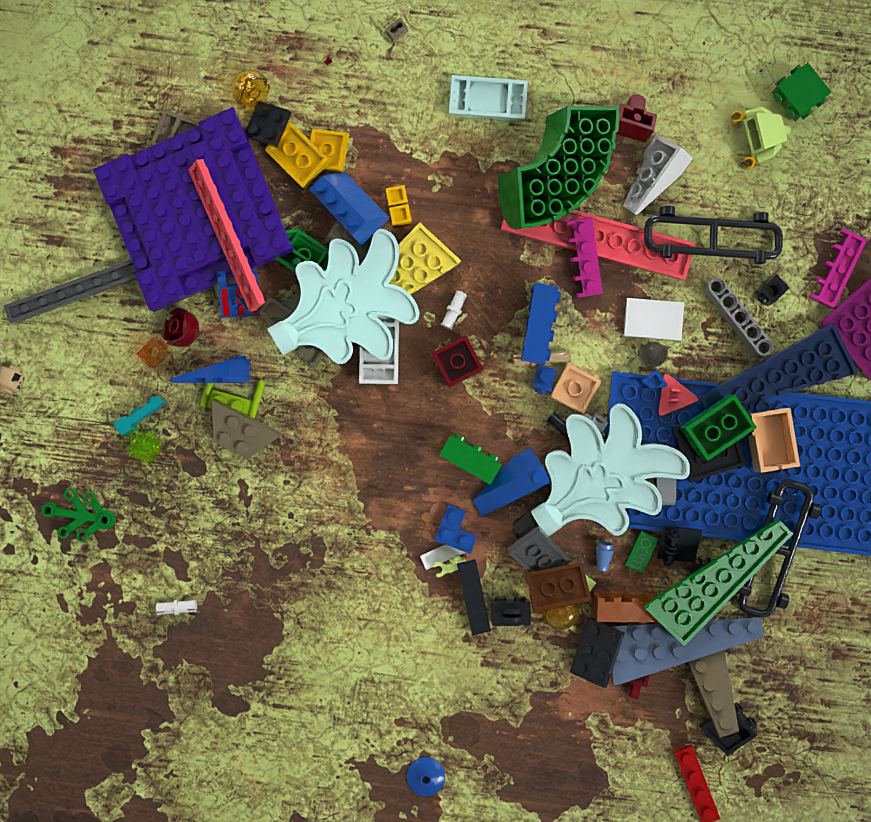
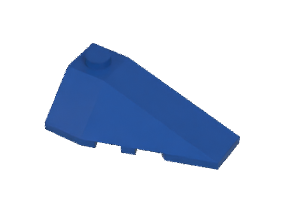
M529 447L513 456L497 473L491 485L487 484L473 501L483 517L548 484L551 480L534 451Z

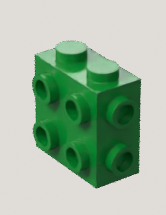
M808 62L802 67L797 65L790 71L791 76L787 79L784 76L775 83L776 88L771 92L775 101L783 106L787 116L794 121L800 117L803 120L813 113L811 109L815 105L818 108L828 101L826 97L831 93V90Z

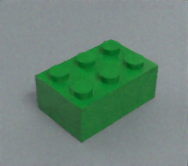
M736 395L725 396L680 427L699 458L704 461H709L757 428Z
M458 434L450 435L439 456L491 485L502 466L498 462L500 458L491 453H488V455L481 453L483 450L481 447L474 443L471 446L464 443L466 439Z

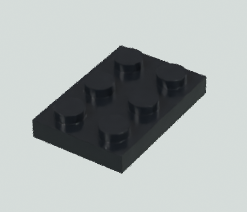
M588 618L570 673L600 687L607 688L625 632L602 622H597L595 619Z

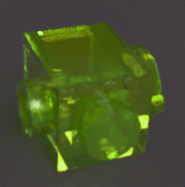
M144 432V435L135 434L129 446L130 457L146 462H154L156 455L158 456L161 451V440L155 438L156 435L149 432Z

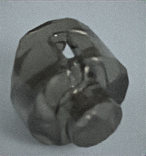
M658 342L646 343L638 351L641 363L648 368L658 367L666 360V349Z

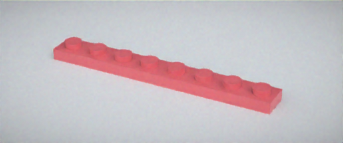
M203 159L196 160L188 171L249 312L255 311L265 303L263 294L257 285L255 275L251 271L248 259L244 255L240 241L234 232L232 222L228 218L209 170Z

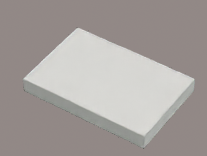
M626 298L623 336L681 341L684 302Z

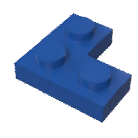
M448 504L435 541L471 554L477 535L460 529L466 511Z

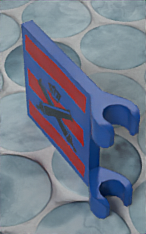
M251 270L252 273L255 275L256 282L258 285L257 270ZM217 272L221 318L260 316V307L255 311L249 312L238 284H226V273Z

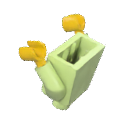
M763 107L746 110V113L736 110L731 116H738L740 118L733 120V125H738L742 119H745L743 121L752 155H756L754 158L747 157L742 161L749 160L751 162V166L746 167V170L752 168L757 162L762 163L773 158L781 149V144L787 141V135L791 132L790 125L783 124L780 114H773Z

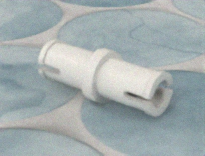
M456 290L451 304L447 306L448 311L441 323L442 327L452 330L457 316L462 312L461 307L467 297L465 293Z
M174 600V602L156 603L157 615H179L180 613L197 612V601Z

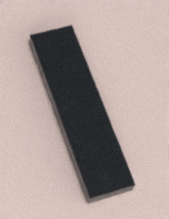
M476 559L457 563L472 636L491 632Z

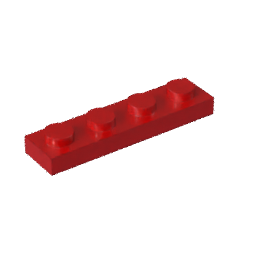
M690 744L674 750L675 758L700 822L719 820V813L693 746Z

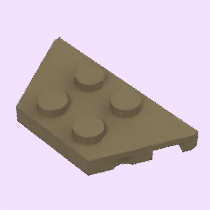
M217 399L212 401L213 442L247 459L277 439L281 432Z

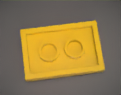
M292 122L287 124L278 148L268 145L265 149L304 189L311 184L331 161Z

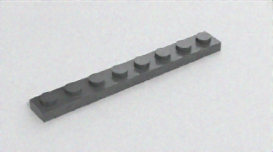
M128 260L6 304L4 308L10 324H15L137 280L135 276L137 273L132 260Z

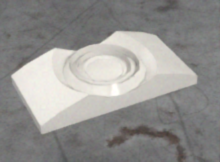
M376 316L386 325L392 335L393 351L389 359L381 360L360 346L359 384H398L399 321L390 317Z

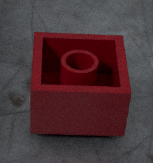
M466 335L432 352V356L449 388L484 370Z

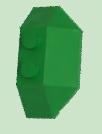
M299 229L286 230L294 251L285 256L275 258V261L296 274L297 265L304 261H313L323 271H326L329 249Z

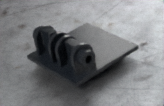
M663 526L656 558L662 559L665 566H671L674 560L695 562L703 530Z

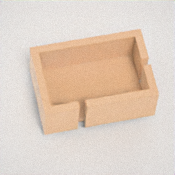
M781 408L748 414L757 427L751 431V435H748L754 472L762 473L799 467L800 462L791 409Z

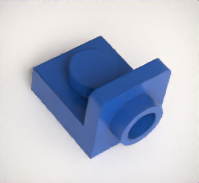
M538 365L531 386L536 388L535 392L545 395L546 392H552V385L557 370Z

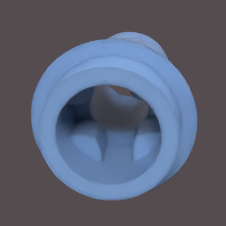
M599 541L597 546H595L596 569L608 571V566L614 552L613 544Z

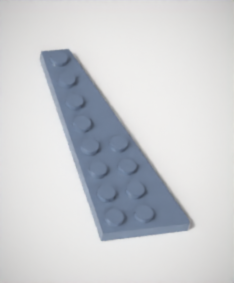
M761 617L709 620L685 646L660 624L611 626L625 632L611 673L612 685H619L762 638L764 636Z

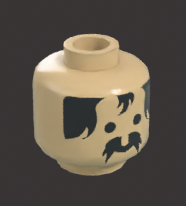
M12 365L9 368L3 367L0 369V392L12 395L20 391L25 380L24 375L20 373L21 369Z

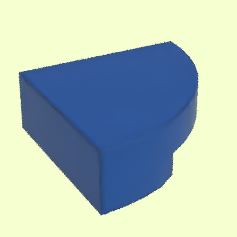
M657 369L641 380L643 385L652 389H660L668 385Z

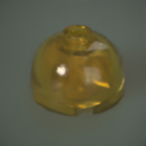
M243 70L232 81V97L243 109H255V104L259 100L264 102L269 94L270 84L267 82L268 79L256 70Z
M579 605L541 611L542 618L547 625L554 629H568L576 623L579 617Z

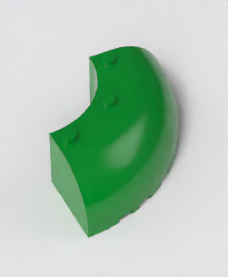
M566 106L546 116L544 138L534 158L524 167H517L498 175L500 207L509 227L515 230L526 229L558 220L574 211L595 191L599 181L610 165V157L616 147V132L619 129V106Z

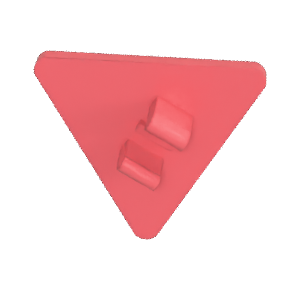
M669 374L663 375V379L668 385L661 389L658 411L660 416L698 401L696 395Z

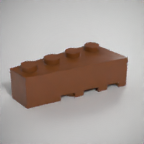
M592 592L591 615L597 622H635L640 624L654 622V624L662 625L643 607L659 595Z

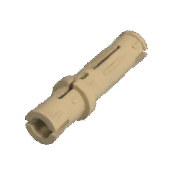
M571 351L551 352L550 360L546 361V364L571 362ZM513 354L514 367L523 365L535 367L536 363L521 361L522 354Z

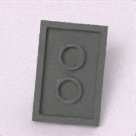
M538 526L507 548L508 553L528 572L564 566L572 562L569 555Z

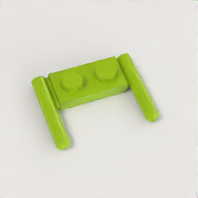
M258 380L252 400L213 390L214 383L205 384L200 406L212 409V401L217 399L255 419L265 386L264 380Z

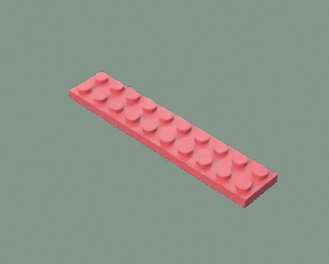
M574 210L558 220L533 228L515 230L508 226L505 219L502 223L501 231L577 251L576 242L568 243L567 240L568 238L575 237L573 224L567 226L565 221L592 217L597 256L599 258L682 281L686 280L692 255L672 254V258H661L660 253L652 252L646 247L643 228ZM652 231V241L656 245L671 244L672 246L695 247L696 243Z

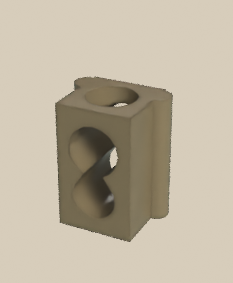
M401 18L385 29V33L393 43L409 31ZM397 27H402L396 33H391L394 30L396 31Z

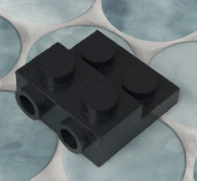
M738 702L734 703L739 728L738 732L719 738L711 717L700 726L703 732L727 756L757 736L756 721L753 717H747L743 713L744 710Z

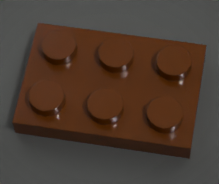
M582 562L525 573L533 613L592 601Z

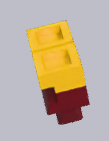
M405 185L386 188L393 229L412 225Z

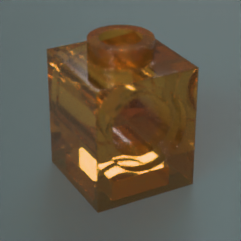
M152 338L136 354L150 368L155 369L171 352L167 349L169 345L164 340ZM157 347L159 349V353L157 356L153 357L152 349Z

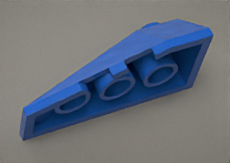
M235 356V359H229L171 378V383H251V360L246 359V356Z

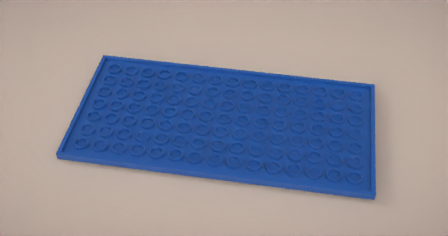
M612 371L606 419L608 424L605 427L604 443L607 440L610 429V410L614 405L621 403L628 406L640 422L642 430L641 445L663 444L678 450L672 426L688 422L702 413L704 409L699 400L660 416L658 411L662 388L652 389L643 385L641 380L648 375ZM674 378L697 397L720 385L719 383ZM790 392L742 405L748 414L781 408L791 409L800 462L799 467L762 473L754 472L748 435H751L750 432L739 440L746 462L745 466L694 482H689L688 478L676 479L675 505H662L661 511L656 515H650L632 508H625L629 516L628 528L661 532L663 526L702 529L701 536L744 541L763 528L771 505L767 503L768 494L770 492L775 493L776 488L781 482L794 480L808 485L813 490V502L821 505V512L817 519L807 517L797 546L798 548L871 556V401ZM787 488L783 492V501L778 507L774 521L776 519L780 520L793 533L806 495L803 491ZM792 536L782 546H789Z

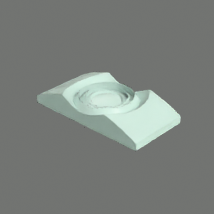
M452 75L449 115L470 119L491 118L500 121L525 120L528 81Z

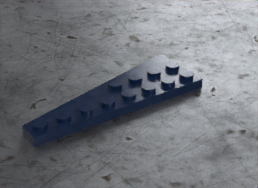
M830 323L697 398L704 411L727 395H736L740 403L745 405L750 402L805 389L806 387L824 384L832 380H839L847 376L856 375L859 372L835 324Z

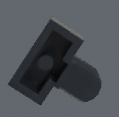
M496 596L495 599H490L492 626L531 625L530 600L526 599V596H514V599H506V596Z

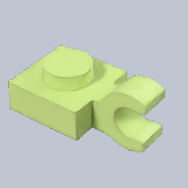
M455 556L450 558V562L447 564L435 562L433 567H442V571L437 573L436 576L442 577L446 573L458 570L457 563L465 562V557Z

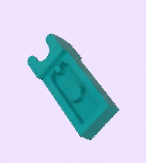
M160 396L151 397L146 401L147 405L142 408L137 407L130 412L131 416H123L114 422L113 425L121 436L131 434L138 429L137 424L167 404L165 398Z

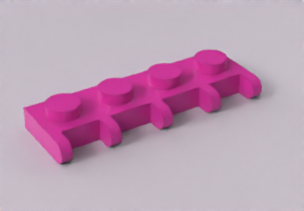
M592 217L565 221V225L573 224L575 237L568 238L567 240L568 243L576 242L577 257H571L570 261H578L580 275L574 276L573 281L581 280L583 291L576 293V298L603 294Z
M844 228L840 231L845 236L842 244H834L832 247L838 251L833 263L826 261L824 264L830 268L825 280L818 278L816 283L822 285L818 294L810 293L809 295L810 299L830 309L835 308L867 239Z

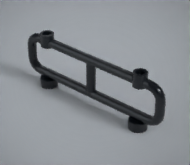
M674 206L660 207L659 215H653L645 222L644 242L650 251L660 253L661 258H672V254L748 258L754 259V264H765L766 260L775 259L781 254L783 233L777 224L769 222V213L767 212L754 213L753 221L675 216ZM658 222L710 226V248L672 246L671 244L656 245L652 241V225ZM718 227L771 230L775 234L774 251L717 249Z
M794 480L783 481L778 485L775 493L770 492L767 496V503L771 505L763 528L774 521L778 507L782 504V495L785 489L793 488L803 491L806 498L788 549L780 547L775 552L785 556L768 607L765 610H759L746 604L747 597L751 594V585L755 574L737 592V594H740L738 599L739 608L746 614L765 618L773 614L776 607L786 609L788 606L789 595L781 592L807 517L817 519L821 512V505L813 502V490L804 483Z

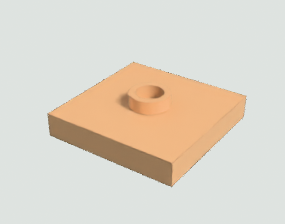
M567 363L549 397L584 415L601 380Z

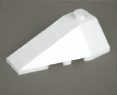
M658 135L654 137L645 150L643 164L641 168L638 167L636 172L638 174L637 179L631 185L623 207L636 215L672 184L693 159L684 149Z

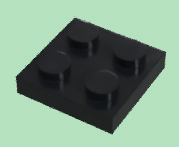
M258 101L245 131L248 139L278 148L292 112L285 108Z

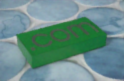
M640 530L624 565L643 574L659 539Z

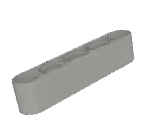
M714 278L707 282L704 286V293L751 354L755 357L770 355L774 349L772 342L728 285L720 278ZM712 283L718 286V292H714L711 289ZM724 298L729 300V308L724 306ZM736 313L741 315L742 320L740 323L735 320ZM748 328L753 331L752 338L747 335ZM760 343L765 347L764 353L759 351Z

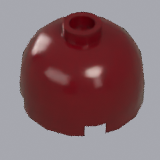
M175 308L169 313L172 315L170 319H165L162 337L167 341L168 345L187 347L199 336V322L191 312L182 308Z

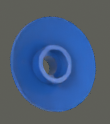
M421 757L410 765L407 772V782L416 794L431 796L443 787L445 771L436 759ZM427 776L429 781L425 782L422 778Z

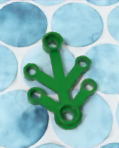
M67 489L64 492V498L71 501L78 511L59 508L54 502L45 503L41 508V513L46 518L57 515L76 519L69 525L58 529L57 535L62 539L69 537L71 532L87 521L95 523L86 530L77 532L76 538L80 542L88 540L90 535L100 528L110 529L116 522L114 513L102 508L94 492L85 493L83 501L91 504L96 514L89 513L77 496L78 493L75 489ZM69 491L73 492L72 498L68 496ZM88 494L92 496L91 501H88L87 499ZM47 507L51 508L50 514L46 512ZM104 516L108 518L107 523H104L102 520ZM63 529L67 531L66 536L62 535ZM82 532L86 535L85 539H82L80 536Z

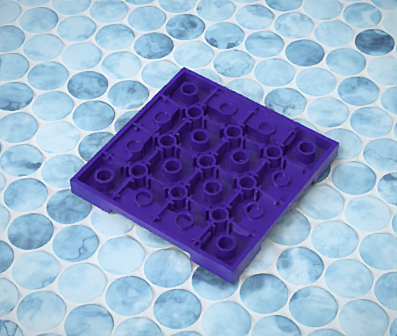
M234 107L198 122L199 126L132 156L126 154L93 169L106 204L111 208L137 273L135 274L150 311H159L218 285L217 272H225L226 281L234 278L188 171L196 160H204L211 179L217 188L221 202L224 204L228 218L232 222V227L240 241L244 255L248 259L251 270L294 251L247 134Z

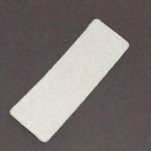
M443 545L421 555V559L425 569L428 570L433 567L435 562L443 563L466 552Z

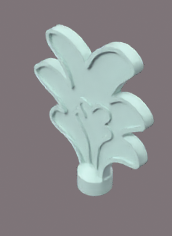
M378 229L374 233L368 253L360 266L356 250L350 243L342 239H334L330 242L326 271H323L313 261H304L297 265L296 275L301 289L299 304L290 317L267 328L283 356L296 349L297 346L311 345L324 351L333 362L344 364L351 358L353 353L351 342H354L378 359L387 360L391 357L393 351L392 335L386 325L376 316L390 317L409 325L415 323L419 318V309L413 297L403 288L389 284L399 260L398 243L391 232L385 229Z
M618 403L611 408L610 429L605 443L598 427L592 420L583 415L572 414L566 420L567 434L571 443V456L562 450H554L547 454L545 465L552 481L551 494L546 502L537 506L531 513L538 525L548 536L558 531L566 523L576 519L596 521L613 535L619 536L627 530L629 525V516L625 508L636 509L650 515H656L661 511V495L656 486L645 479L654 477L685 479L689 476L690 464L679 450L668 445H641L642 430L640 422L635 413L625 404Z

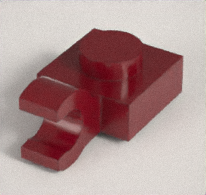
M650 674L628 681L632 683L629 697L639 699L641 686L647 688Z

